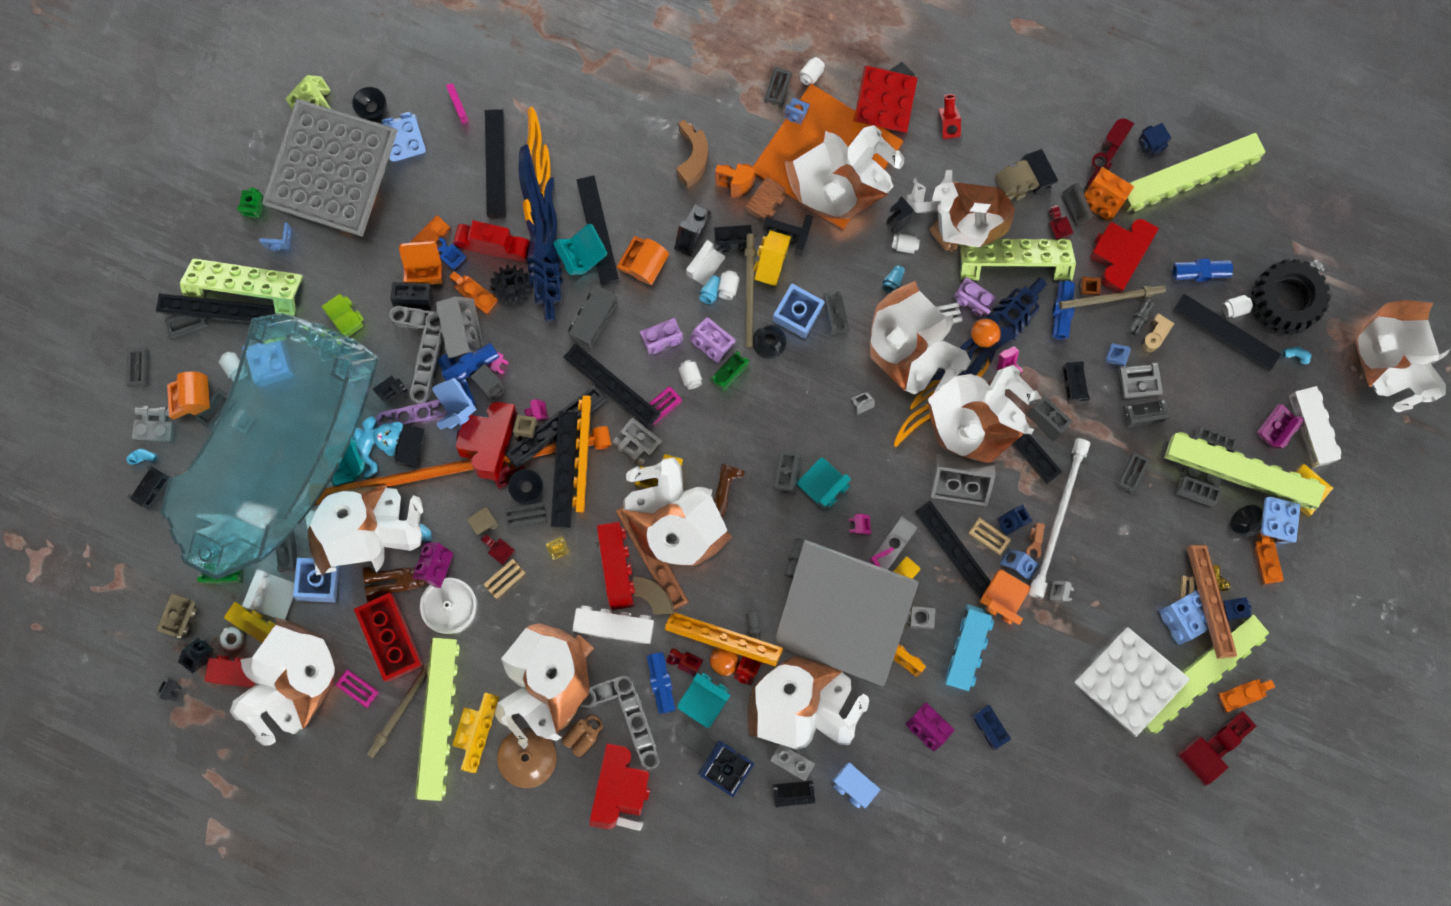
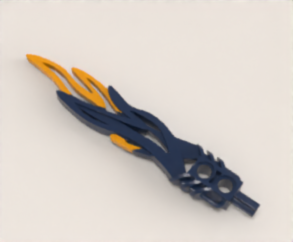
M531 106L527 110V144L522 146L519 152V182L524 198V216L530 233V246L527 256L529 282L534 289L535 304L543 305L544 320L549 322L555 321L554 304L561 301L560 285L563 282V277H560L562 268L558 269L561 265V259H559L553 244L557 233V217L552 203L554 178H550L549 151L546 144L541 146V129L536 112ZM534 139H535V146H534V151H533V163H532L531 156H532V150H533Z
M1038 277L1029 288L1026 286L1022 290L1015 288L1007 298L1001 299L998 302L1000 305L995 306L992 309L994 312L989 313L986 317L1000 325L1001 320L1008 327L1000 328V340L991 347H985L968 369L962 371L958 376L972 374L982 377L991 364L996 351L1007 343L1015 341L1018 337V332L1020 331L1021 334L1024 331L1025 324L1027 327L1030 324V319L1039 310L1037 303L1039 297L1037 295L1047 285L1043 278ZM1021 298H1026V299H1028L1029 304H1027V305L1023 304V303L1020 301V299H1021ZM1035 306V309L1030 313L1032 307ZM1008 312H1015L1017 318L1009 317ZM972 337L960 347V349L965 351L973 345L967 353L970 360L973 357V352L979 347L973 342ZM988 358L985 367L981 370V365ZM945 369L932 377L931 383L914 399L909 408L910 410H913L934 394L935 390L922 397L928 390L940 383L946 372ZM928 403L907 418L896 436L894 447H897L918 426L931 419L930 414H928L904 432L906 426L916 416L929 409Z

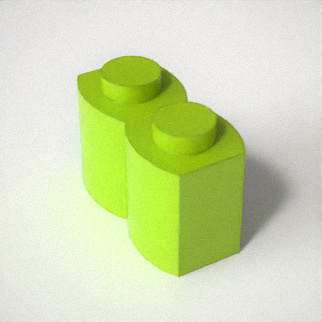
M338 294L321 307L346 339L364 327L361 322L364 318L358 310L354 312L351 309L353 304L347 296L343 298L341 294Z

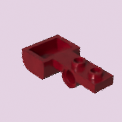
M1121 118L1115 122L1102 143V148L1108 152L1106 154L1102 152L1096 153L1090 161V168L1094 173L1084 189L1087 190L1102 167L1107 170L1113 165L1110 163L1111 159L1135 123L1126 118ZM1102 159L1104 166H1097L1095 160Z
M1241 711L1207 742L1202 736H1197L1176 756L1203 786H1207L1229 768L1221 758L1226 753L1235 749L1242 742V739L1257 726L1244 711Z

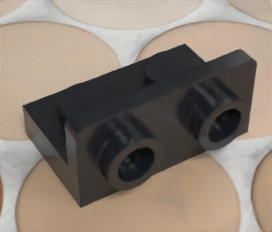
M751 225L714 227L716 250L721 253L737 249L745 251L747 247V234H752Z
M392 375L373 388L374 392L383 402L395 398L397 392L405 400L409 398L406 394L408 389L399 378L395 380Z

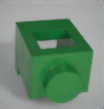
M249 187L248 190H242L237 211L242 216L261 218L264 196L256 188Z

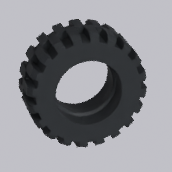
M1284 259L1281 262H1276L1267 268L1255 281V286L1251 290V294L1254 296L1250 298L1252 304L1255 305L1253 312L1254 314L1258 313V320L1261 323L1264 321L1267 324L1266 328L1270 330L1274 328L1275 332L1280 334L1285 331L1286 335L1295 332L1300 333L1319 321L1328 310L1329 304L1327 303L1331 298V295L1327 294L1330 290L1329 284H1325L1326 278L1324 274L1320 275L1318 273L1319 269L1316 266L1312 268L1310 266L1311 263L1307 261L1300 263V259H1293L1291 262L1290 259ZM1278 283H1290L1301 291L1304 297V308L1302 311H1291L1279 302L1276 295Z

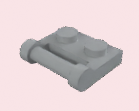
M1150 362L1148 365L1118 366L1123 399L1163 394L1157 362ZM1143 372L1152 373V376L1128 378L1127 375Z

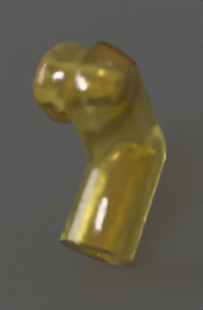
M1212 565L1219 591L1230 590V582L1220 576V565Z

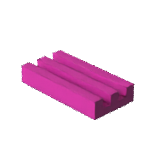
M450 83L446 87L462 124L467 123L468 118L454 84Z
M671 386L667 387L649 403L651 406H654L670 392L672 395L655 408L657 411H660L671 400L676 398L673 403L661 412V416L653 425L682 402L680 396Z
M349 669L344 672L336 683L338 688L366 708L370 706L375 696L379 694L377 689ZM348 675L373 693L371 695L346 677ZM343 681L368 698V700L364 701L343 686Z

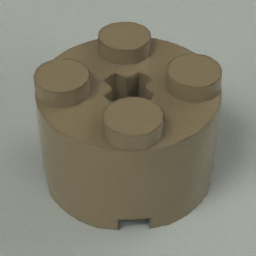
M1026 160L1016 162L1017 166L1012 168L1010 165L995 176L996 179L994 180L998 188L1010 200L1013 198L1020 200L1026 196L1027 191L1039 186L1038 180Z

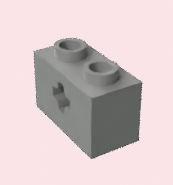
M779 744L770 759L771 762L802 781H806L815 765L813 762Z

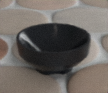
M375 87L360 89L352 100L355 113L366 120L379 118L383 115L387 106L384 94ZM370 103L377 105L376 110L373 112H369L366 109Z
M769 324L763 325L754 333L753 349L759 356L772 359L780 356L785 350L786 336L779 327ZM765 335H774L775 342L772 344L766 343L764 341Z
M521 469L515 472L508 483L510 496L521 504H531L538 500L542 495L544 487L540 475L530 469ZM523 481H529L532 484V489L529 492L521 490L520 485Z
M1247 505L1239 509L1231 520L1232 530L1241 537L1259 534L1263 521V509L1258 505ZM1258 523L1255 528L1249 530L1252 524Z

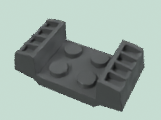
M1201 426L1197 427L1193 438L1195 440L1203 439L1214 447L1215 445L1225 447L1226 451L1231 453L1235 452L1238 441ZM1184 465L1176 494L1213 507L1218 503L1222 489L1219 488L1222 478Z

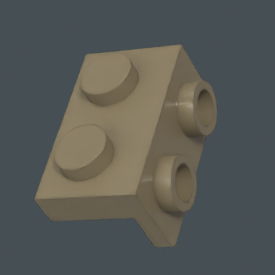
M170 593L156 631L181 639L182 635L186 636L190 626L187 624L189 617H193L197 606H194L195 601Z

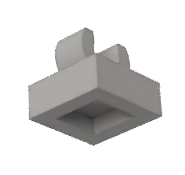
M1053 581L1049 600L1057 602L1072 601V598H1069L1070 591H1074V588L1071 587L1072 583Z

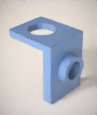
M793 98L790 105L785 107L784 118L791 122L802 124L810 104ZM795 105H800V106H802V107H803V111H802V110H799V109H797V108H794V106H795Z
M285 222L282 240L260 238V243L264 248H269L273 251L290 249L292 227L288 222Z
M1008 548L1000 562V565L1016 570L1028 581H1031L1039 567V564L1025 552ZM1015 554V560L1008 563L1009 556Z

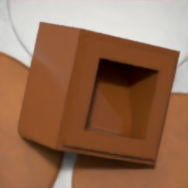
M1082 276L1080 279L1081 295L1085 297L1100 296L1101 278Z

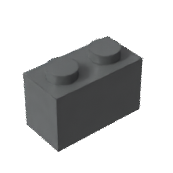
M485 364L470 376L475 385L490 401L493 399L497 400L503 395L505 388L501 380Z

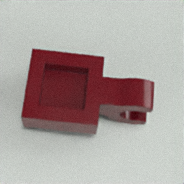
M1058 205L1051 207L1048 212L1052 221L1048 225L1053 238L1058 240L1072 235L1074 232L1067 216L1061 217Z
M507 463L503 464L498 481L494 480L498 489L507 486L511 476L515 472L525 469L522 465L516 469L513 464L510 467Z
M484 534L480 539L491 548L488 554L502 565L515 552L501 538L495 542L487 534Z
M672 648L666 662L670 665L679 664L678 669L695 677L703 663V659L687 651L685 654H682L677 649Z

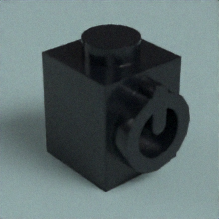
M197 638L182 649L178 663L194 674L208 662L213 648L205 640L202 641L200 638Z

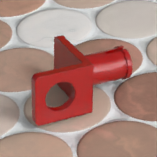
M946 94L944 96V108L938 109L942 119L943 139L961 136V116L957 107H955L956 97L954 94ZM955 125L957 129L954 133H947L948 126Z

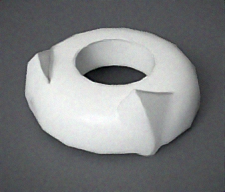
M226 627L220 635V644L227 651H237L243 647L246 635L238 627ZM230 633H234L237 637L236 642L232 645L227 642V636Z

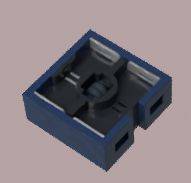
M719 740L697 774L731 797H734L755 763L740 753L734 754L736 752L734 749Z

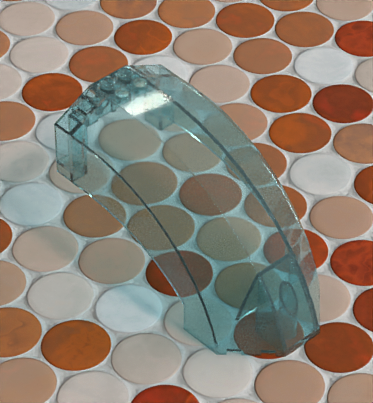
M284 313L252 318L234 382L210 435L189 468L170 475L160 512L163 519L166 518L171 528L169 532L175 545H179L183 554L181 559L184 564L218 580L264 560L289 537L315 505L344 457L362 416L379 357L357 340L318 323Z

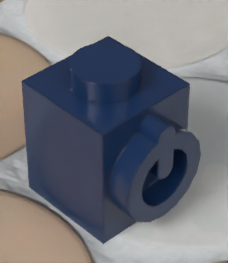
M1163 123L1154 127L1150 125L1142 130L1139 144L1147 154H1158L1169 146L1168 142L1172 137Z
M1023 504L997 518L999 526L1006 536L1033 521Z
M1247 597L1222 601L1228 621L1251 616L1252 606Z

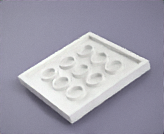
M1127 627L1077 679L1075 685L1131 734L1137 737L1189 682L1190 678Z

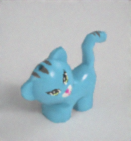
M370 416L362 423L364 431L361 428H357L349 434L357 442L359 456L363 458L364 463L370 466V470L364 473L365 479L372 478L377 473V463L368 456L373 444L379 449L384 450L388 456L394 457L396 454V447L400 442V433L403 429L401 422L383 423L377 428V420L374 416Z

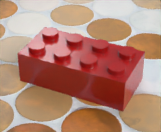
M385 594L354 608L356 617L384 682L389 683L424 667L422 658L394 594Z

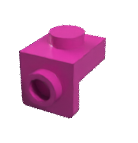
M1015 346L1008 350H1003L999 354L996 369L1000 370L1014 365L1022 374L1023 369L1016 364L1019 350Z

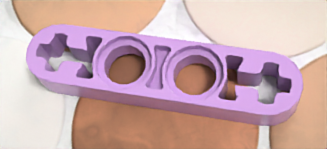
M439 400L381 412L377 415L376 420L377 425L381 426L383 424L381 423L384 419L383 417L394 419L392 415L395 414L396 422H401L399 415L407 412L409 414L408 420L401 423L403 425H414L441 419L448 413L443 409V413L436 410L433 411L435 415H432L430 406L435 410L439 409V405H441ZM421 408L428 410V414L424 418L418 416V410Z

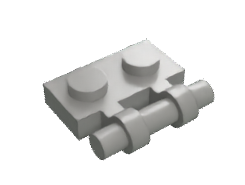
M150 406L135 408V415H142V420H134L133 440L173 441L174 423L167 422L169 417L167 407H160L159 409L151 408ZM151 416H159V421H150Z
M633 417L620 431L625 438L621 441L616 437L612 441L619 452H624L633 463H637L641 467L646 462L641 455L645 452L650 457L662 443L658 437ZM630 442L638 447L636 451L628 447Z

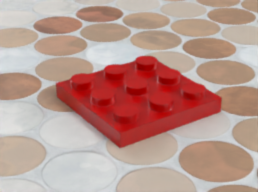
M864 66L853 122L907 133L918 77Z

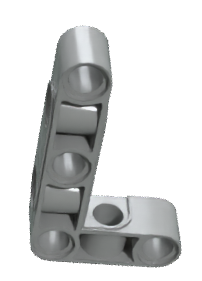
M395 306L390 310L389 317L397 327L409 330H423L410 390L411 399L416 404H423L430 401L439 365L437 359L440 358L444 337L440 331L441 323L436 327L432 326L435 320L440 319L436 312ZM398 314H404L402 319L395 320ZM427 356H433L431 362H424V359ZM419 392H424L422 399H416V395Z
M903 516L875 553L877 555L891 548L889 541L892 539L897 540L899 543V547L894 549L892 553L878 559L881 568L886 570L890 568L918 528Z
M620 676L590 687L591 703L584 704L582 702L580 705L585 708H591L599 704L602 705V703L618 699L643 767L648 770L657 768L660 759L656 750V744L632 680L627 676ZM622 680H628L630 683L626 691H622L619 688V683ZM640 717L643 720V725L636 729L632 726V720ZM648 755L655 756L656 763L654 766L649 767L646 765L645 758Z

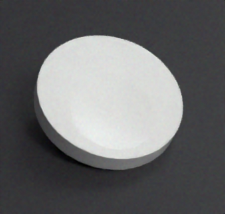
M445 578L441 588L429 585L420 601V613L425 624L435 632L445 635L457 634L468 628L475 619L478 607L477 598L472 588L456 578Z

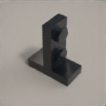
M694 205L687 219L681 221L679 225L675 250L689 256L693 254L696 241L711 217V211Z
M806 214L802 228L766 217L763 230L766 233H769L771 230L791 236L790 241L798 240L795 255L802 256L813 216Z

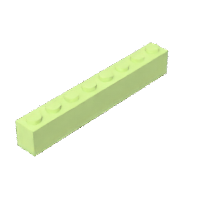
M1256 133L1131 182L1130 184L1134 188L1123 205L1127 212L1134 210V212L1138 211L1148 203L1151 205L1156 204L1163 197L1171 198L1178 194V191H1188L1198 183L1201 185L1211 181V178L1216 176L1221 178L1228 174V171H1238L1248 163L1253 165L1261 161V157L1266 151Z
M1182 432L1171 436L1164 456L1166 459L1281 500L1301 504V507L1312 511L1319 508L1325 490V485L1320 484V481L1316 479H1305L1299 473L1282 471V468L1279 466L1265 465L1262 460L1248 459L1242 453H1231L1226 451L1225 447L1219 445L1214 447L1203 439L1195 440Z
M1255 615L1245 618L1231 630L1237 652L1236 657L1217 659L1214 646H1212L1182 671L1190 678L1189 682L1145 727L1146 733L1154 732L1156 734L1162 730L1164 722L1167 720L1172 721L1179 715L1177 711L1182 707L1185 709L1194 702L1192 699L1197 694L1198 696L1204 694L1211 682L1213 684L1218 682L1223 677L1221 674L1225 670H1232L1237 666L1236 661L1238 659L1246 658L1252 653L1250 650L1255 645L1258 647L1267 640L1265 636L1269 634V631Z
M430 639L415 799L441 801L442 796L444 797L446 792V784H443V778L447 776L448 764H445V757L449 756L450 744H447V736L451 735L452 724H449V716L453 715L454 704H451V696L455 695L456 685L453 684V676L457 675L458 666L455 664V656L459 655V645L456 644L457 640Z

